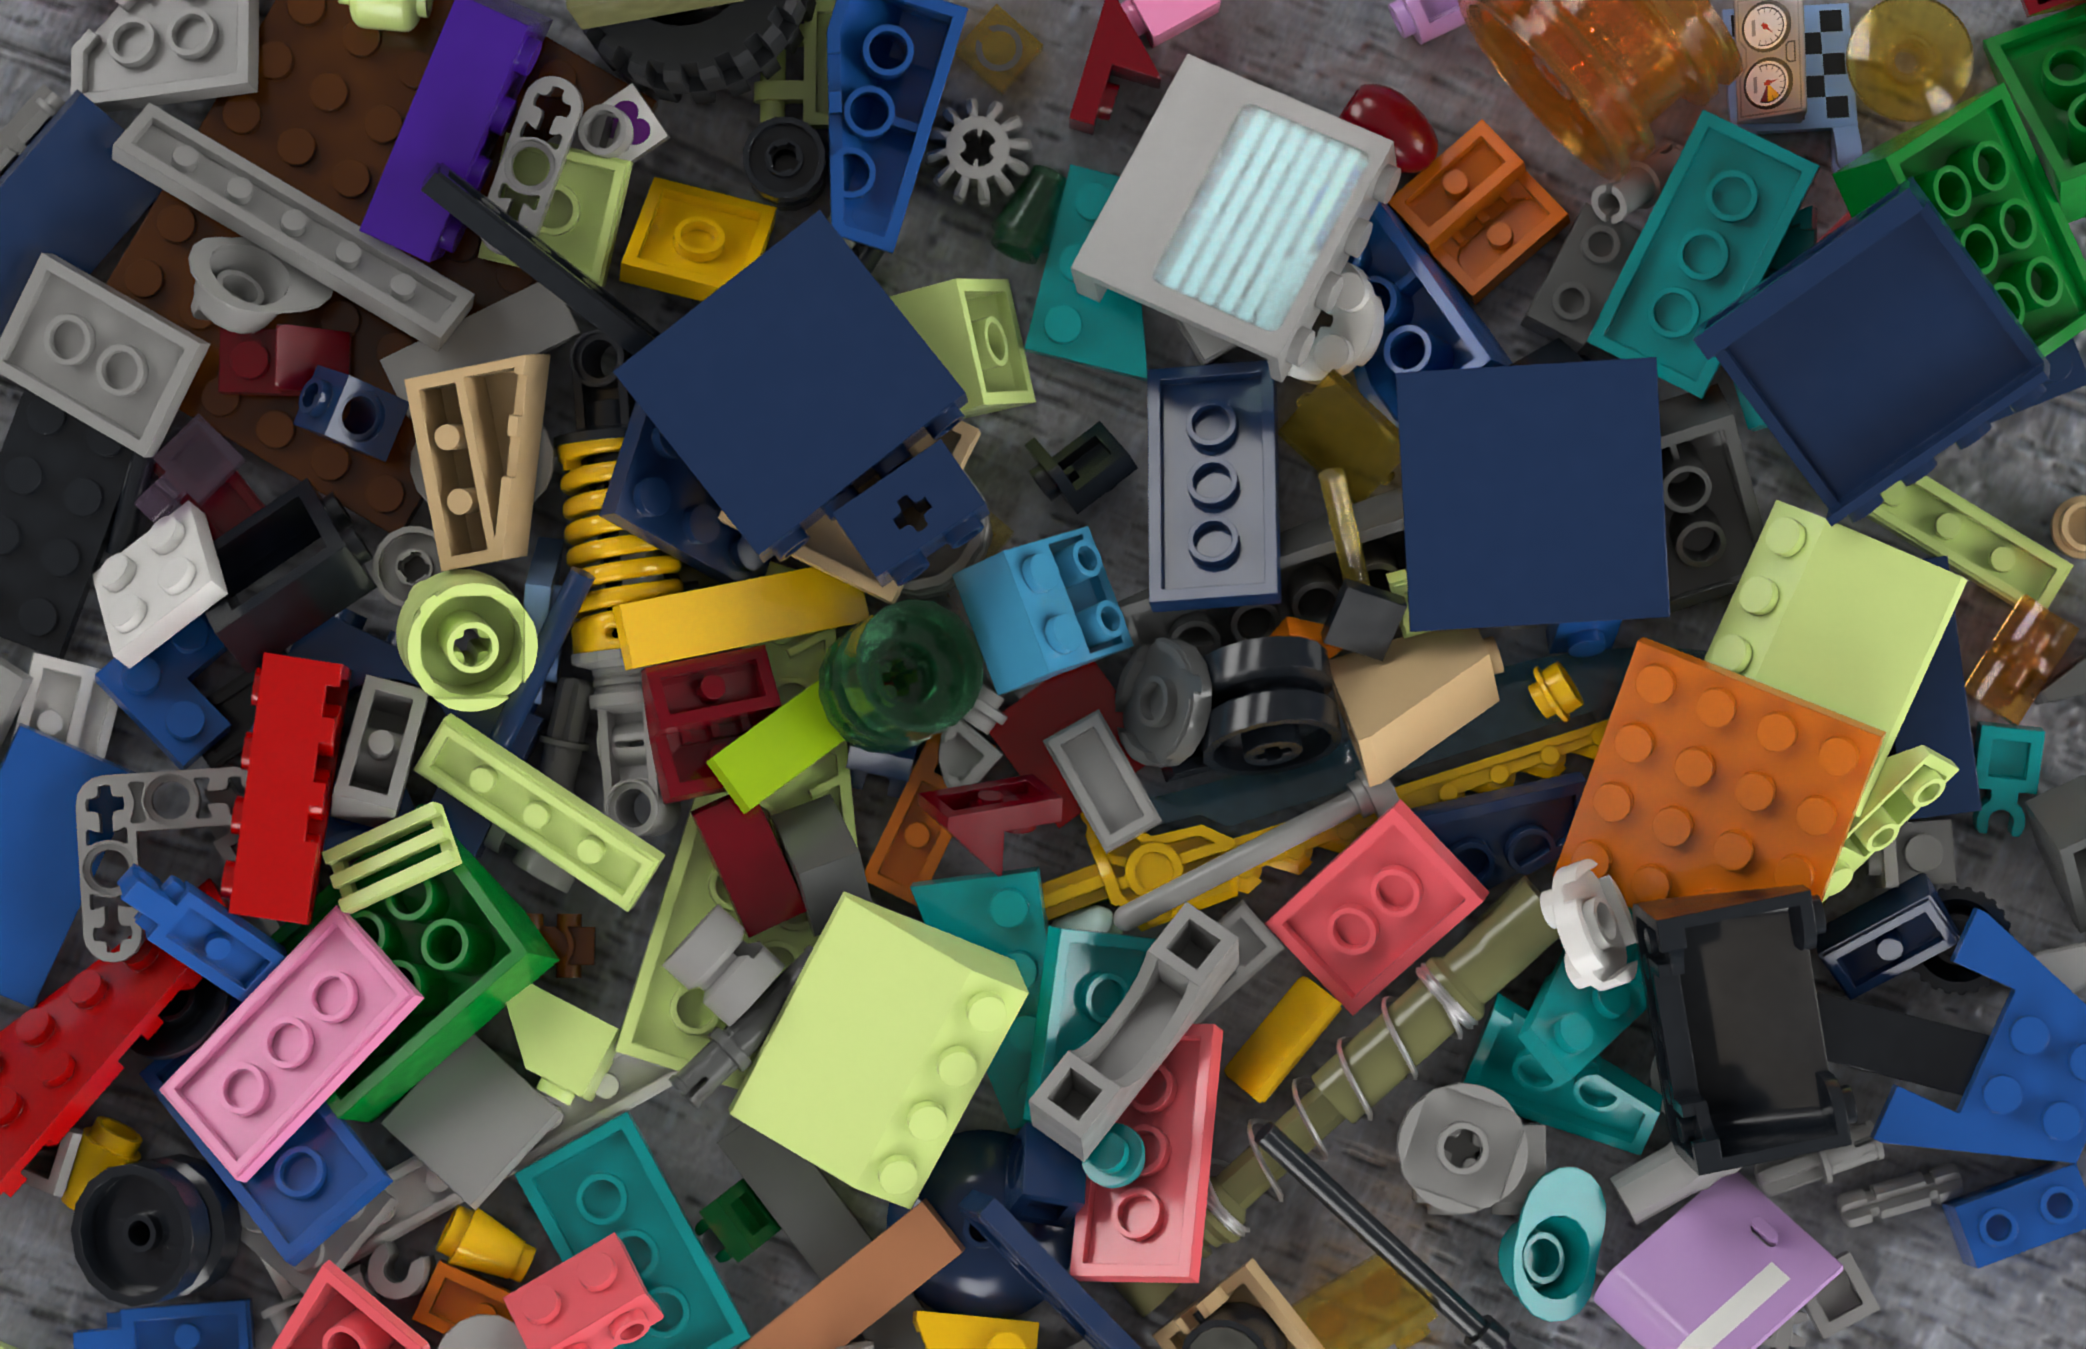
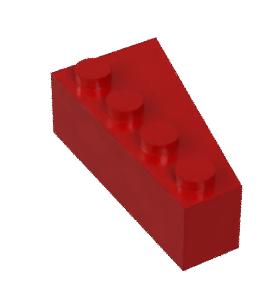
M264 652L262 668L257 667L251 696V705L256 706L253 732L247 731L241 758V770L248 771L245 795L236 796L231 820V834L239 835L236 861L226 860L220 891V898L230 899L229 913L304 925L312 924L323 858L321 852L324 851L352 669L343 664Z

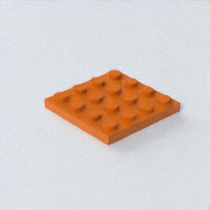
M1642 637L1635 646L1553 876L1561 867L1584 859H1592L1598 865L1591 869V871L1597 878L1610 875L1620 889L1627 906L1631 908L1636 903L1664 898L1793 885L1806 886L1811 890V895L1817 894L1822 902L1886 732Z

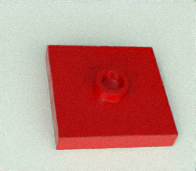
M1095 661L1049 678L1003 711L1008 718L1003 725L996 722L989 732L1020 776L1035 775L1063 798L1062 821L1055 822L1059 829L1081 814L1082 810L1045 747L1043 740L1099 709L1134 772L1137 773L1146 766L1132 759L1120 742L1117 727L1124 728L1123 712L1115 711L1116 690Z

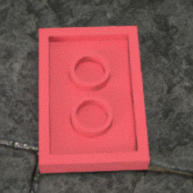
M1400 799L1276 910L1264 924L1323 986L1342 1003L1345 1009L1354 1016L1476 909L1490 892Z

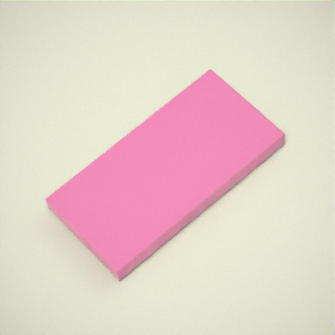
M336 905L159 1090L235 1180L247 1183L424 999V996L384 951L380 949L361 925L349 913L341 912L340 906Z

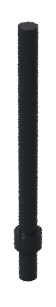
M1268 1122L1257 1132L1254 1141L1465 1335L1464 1343L1470 1349H1517L1509 1341L1510 1333L1491 1315L1482 1316L1273 1122Z

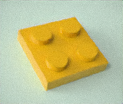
M654 177L623 256L619 281L704 301L765 253L775 225L777 207Z

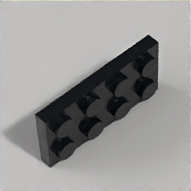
M25 388L0 452V637L53 657L64 659L93 582L92 574L97 571L109 540L132 450Z

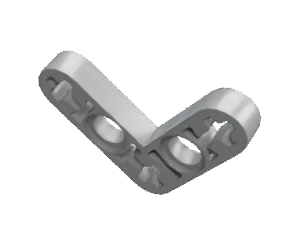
M221 767L102 775L91 778L81 787L77 794L75 807L82 925L86 947L93 956L107 962L128 960L139 951L144 942L145 930L135 923L134 916L139 911L132 906L117 905L119 923L123 926H131V939L121 941L119 952H110L108 942L98 941L96 935L97 928H103L108 925V906L99 907L94 910L93 896L116 898L121 896L122 892L120 886L106 888L97 883L92 873V865L95 858L104 851L116 850L126 858L129 868L133 863L141 867L139 832L231 826L232 809L230 805L225 803L208 804L212 816L199 819L202 797L196 780L209 778L208 792L228 790L230 779L236 777L241 778V784L245 788L247 770H241L240 767ZM171 781L178 782L184 785L189 792V807L186 813L179 818L165 819L154 808V794L162 784ZM110 786L113 796L124 799V809L113 812L112 822L113 832H119L127 828V843L104 840L90 845V831L103 833L101 814L90 812L89 800L100 798L101 787Z

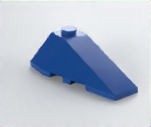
M1357 166L1354 168L1316 240L1319 254L1362 175V171ZM1331 183L1319 192L1308 212L1310 223ZM1378 202L1369 219L1373 223V227L1364 251L1358 258L1350 255L1347 262L1365 272L1369 277L1368 281L1373 285L1375 295L1381 298L1385 314L1384 329L1379 346L1372 358L1364 366H1356L1353 372L1360 393L1393 440L1399 441L1395 373L1509 366L1512 364V361L1482 319L1388 204Z

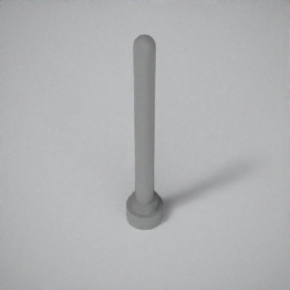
M1363 770L1355 772L1356 779L1346 784L1348 791L1120 906L1114 913V924L1120 930L1130 931L1359 813L1363 818L1372 814L1380 818L1399 800L1390 778L1382 784L1369 787Z

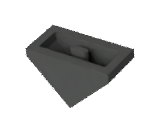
M831 794L769 816L786 863L807 910L805 914L814 937L821 935L843 891L872 902L860 852Z

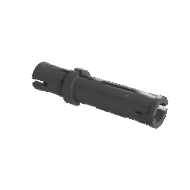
M808 945L804 952L770 984L730 1027L727 1025L723 1030L716 1026L707 1035L710 1042L676 1075H672L668 1079L676 1090L680 1089L682 1091L681 1095L694 1108L698 1109L702 1102L737 1069L744 1072L752 1064L749 1057L762 1046L811 954L812 946Z

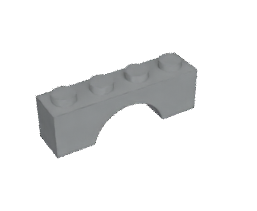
M1186 901L1147 950L1144 962L1135 981L1111 1017L1083 1046L1076 1050H1068L1029 1099L1032 1126L1085 1162L1239 966V937Z

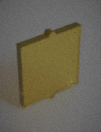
M1334 368L1311 394L1304 392L1296 400L1299 408L1278 430V435L1352 504L1366 500L1380 484L1386 486L1395 478L1393 470L1400 463L1398 428Z

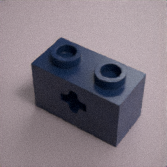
M940 439L832 514L877 581L884 587L893 580L897 586H901L919 576L930 565L926 557L948 543L952 549H955L973 539L984 529V525L980 520L988 516L990 512L985 501L942 439ZM912 506L919 513L927 511L924 514L927 526L918 532L911 525L904 526L907 522L903 512Z

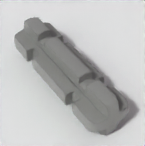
M1945 1163L1928 1168V1174L1925 1175L1917 1171L1869 1185L1870 1191L1864 1192L1863 1189L1859 1188L1841 1193L1837 1197V1207L1844 1225L1854 1228L1873 1222L1872 1217L1877 1215L1879 1218L1885 1219L1930 1206L1932 1199H1936L1937 1202H1944L1960 1197L1964 1193V1186L1957 1166L1952 1163Z

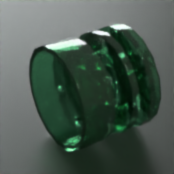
M906 599L885 606L866 620L848 629L829 646L819 669V698L828 721L847 742L871 753L896 754L916 747L934 735L956 725L974 707L983 685V658L972 631L956 613L933 601ZM884 682H887V683H892V682H893L895 686H892V685H886V686H885V685H884Z

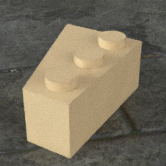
M551 354L521 355L404 379L441 572L527 556Z

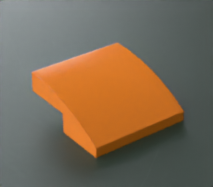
M1483 119L1437 157L1426 170L1421 171L1393 195L1387 203L1426 252L1475 305L1571 223L1569 214L1526 171L1524 161Z

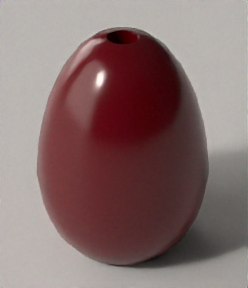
M1380 84L1361 85L1339 116L1340 119L1394 141L1396 164L1398 168H1401L1402 173H1417L1426 170L1437 156L1439 150L1438 139L1428 119L1406 96L1390 87ZM1362 153L1360 158L1368 162V157Z

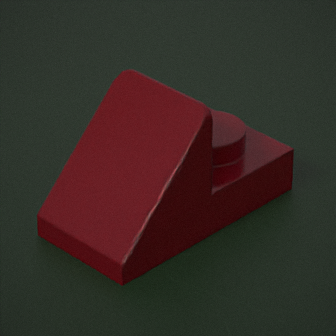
M1118 0L1104 1L1069 117L1070 129L1091 135L1094 134L1098 119L1110 122L1120 85L1109 82L1111 75L1160 89V74Z
M277 324L276 329H261L255 333L248 334L235 333L220 328L218 392L222 395L300 396L304 385L312 378L317 365L350 375L352 334L345 331L288 324Z
M1033 774L918 793V806L998 877L1002 876L1004 831L1014 834L1030 833L1038 825L1062 821L1063 798Z

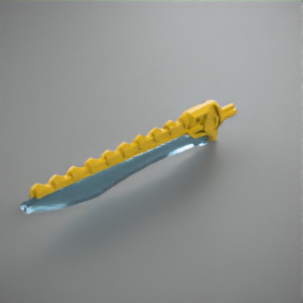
M1635 647L1605 649L1597 655L1583 658L1573 657L1567 653L1504 666L1503 673L1494 675L1500 701L1396 774L1562 722L1557 714L1546 719L1529 693L1528 686L1536 682L1533 674V669L1536 666H1539L1540 669H1545L1559 661L1574 681L1584 701L1583 706L1570 713V719L1592 712L1596 723L1394 787L1399 800L1401 799L1411 809L1465 797V792L1468 790L1483 793L1514 786L1517 772L1527 773L1543 779L1559 776L1566 769L1564 764L1566 762V754L1568 753L1595 760ZM1676 649L1704 660L1707 653L1704 650ZM1351 740L1340 744L1330 755L1310 765L1290 771L1259 776L1238 775L1150 797L1162 820V823L1156 827L1196 816L1204 817L1227 828L1348 790L1346 784L1356 779L1355 772L1361 770L1362 767ZM1082 812L1080 818L1087 826L1085 837L1095 863L1042 882L1048 921L1107 899L1111 906L1120 907L1281 824L1234 839L1202 824L1150 836L1145 832L1106 854ZM1359 813L1187 902L1198 910H1202L1237 897L1238 891L1249 894L1262 882L1259 878L1264 866L1300 875L1313 863L1310 860L1313 848L1320 847L1340 854L1364 832V829L1370 827L1378 818L1375 814L1363 818ZM1185 903L1137 928L1143 932L1170 922Z

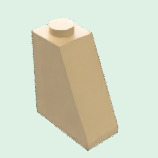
M1478 628L1435 630L1405 639L1400 637L1392 640L1383 661L1355 652L1329 660L1332 688L1337 708L1369 787L1382 784L1500 701L1494 675L1503 673L1504 666L1493 636L1482 638Z

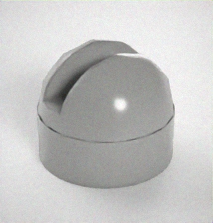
M599 104L588 109L581 117L578 126V136L583 147L589 152L602 158L618 157L629 149L634 140V128L630 118L622 110L609 104ZM613 118L618 119V124L612 146L606 148L611 134Z

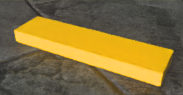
M814 567L612 607L625 671L870 621L863 591Z

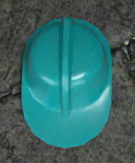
M1557 1167L1538 1179L1528 1191L1519 1220L1508 1228L1501 1238L1498 1249V1267L1504 1282L1533 1316L1547 1322L1566 1321L1581 1312L1591 1297L1596 1277V1266L1605 1229L1606 1203L1602 1189L1592 1175L1577 1167Z

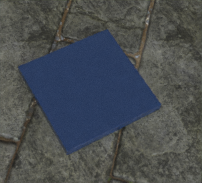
M1657 357L1395 373L1410 632L1670 617Z

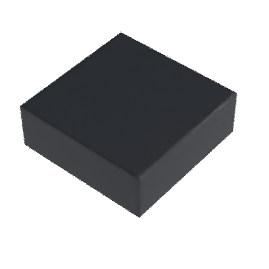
M1345 578L1321 631L1323 643L1383 661L1406 611L1405 597Z

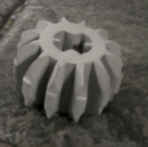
M967 98L966 112L968 118L961 120L953 108L948 106L942 111V116L951 131L939 127H932L928 139L944 148L926 152L924 154L925 164L932 167L946 166L933 179L937 189L946 188L955 180L958 181L953 196L955 203L963 204L968 197L970 188L978 189V202L980 206L988 207L991 201L990 186L995 185L1000 194L1005 198H1010L1014 194V188L1005 176L1006 173L1017 178H1026L1028 176L1029 166L1013 157L1031 152L1032 142L1026 138L1010 139L1023 127V120L1020 116L1016 115L1000 125L998 122L1002 115L1003 104L997 100L990 104L987 115L984 117L979 116L976 98ZM973 139H978V145L982 146L983 140L989 141L992 144L989 148L990 163L978 166V159L974 160L973 166L964 161L967 157L966 143Z

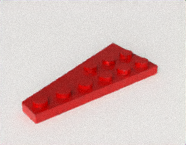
M211 878L197 887L229 909V901L220 898L221 889ZM146 934L139 951L128 960L120 962L97 960L0 1031V1195L4 1192L11 1198L27 1180L20 1172L43 1146H57L124 1069L118 1060L140 1035L149 1040L161 1027L164 1021L158 1015L180 990L194 989L203 979V976L147 940ZM120 944L110 952H119Z

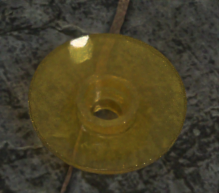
M1884 0L1873 6L1860 18L1852 30L1847 44L1846 69L1854 91L1871 110L1895 121H1924L1948 110L1966 90L1973 72V45L1966 27L1951 9L1936 0ZM1907 52L1914 56L1916 60L1914 72L1903 73L1898 70L1895 65V57L1898 53Z

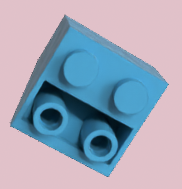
M1089 526L1004 550L952 574L997 695L1047 680L1134 646Z

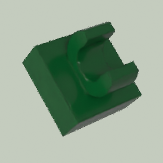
M742 1178L699 1212L703 1219L696 1224L694 1231L700 1236L711 1228L725 1246L714 1256L719 1263H723L734 1258L739 1263L782 1228L749 1184Z

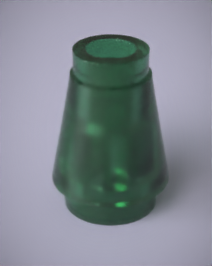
M1034 165L1030 174L1027 175L991 224L992 229L995 231L991 239L992 246L1011 259L1026 264H1036L1040 255L1046 254L1050 250L1067 179L1049 167Z

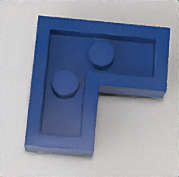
M202 613L132 668L129 669L118 659L113 658L95 674V682L180 770L189 768L231 730L230 722L191 683L193 679L228 650L215 634L205 613Z

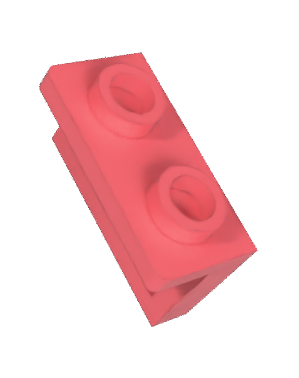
M615 1232L503 1297L527 1349H613L620 1344H627L640 1339L648 1332L650 1326L664 1318L660 1306L648 1293L623 1241Z

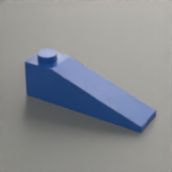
M836 0L826 32L831 225L842 239L893 254L969 8L944 0Z

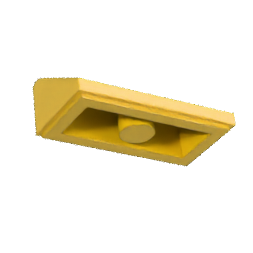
M1302 976L1298 978L1226 1065L1224 1070L1226 1076L1257 1102L1265 1103L1342 1010L1340 1007L1342 1003L1308 977Z

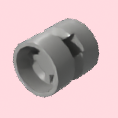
M422 526L402 527L389 533L377 546L372 560L373 579L379 592L392 604L402 608L410 590L415 584L441 573L434 531Z
M717 904L679 944L662 966L688 990L698 987L704 990L703 1004L730 1027L770 986L785 965L759 941L747 944L743 940L745 928Z

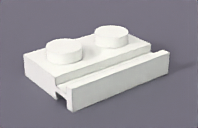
M33 652L28 675L34 679L18 710L11 742L19 724L23 723L105 759L118 705L95 682V674L101 669Z

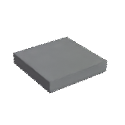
M474 1034L418 1082L381 1124L476 1211L563 1114Z

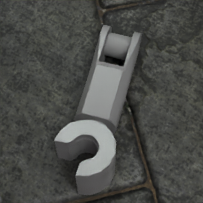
M395 1241L384 1242L374 1250L369 1259L368 1269L364 1265L359 1264L344 1272L380 1302V1295L385 1298L399 1300L422 1294L437 1264L434 1255L421 1257L410 1263L408 1275L402 1281L394 1273V1263L397 1261L400 1252ZM300 1292L261 1312L264 1320L271 1319L278 1336L293 1314V1307L297 1306L304 1296L303 1293Z

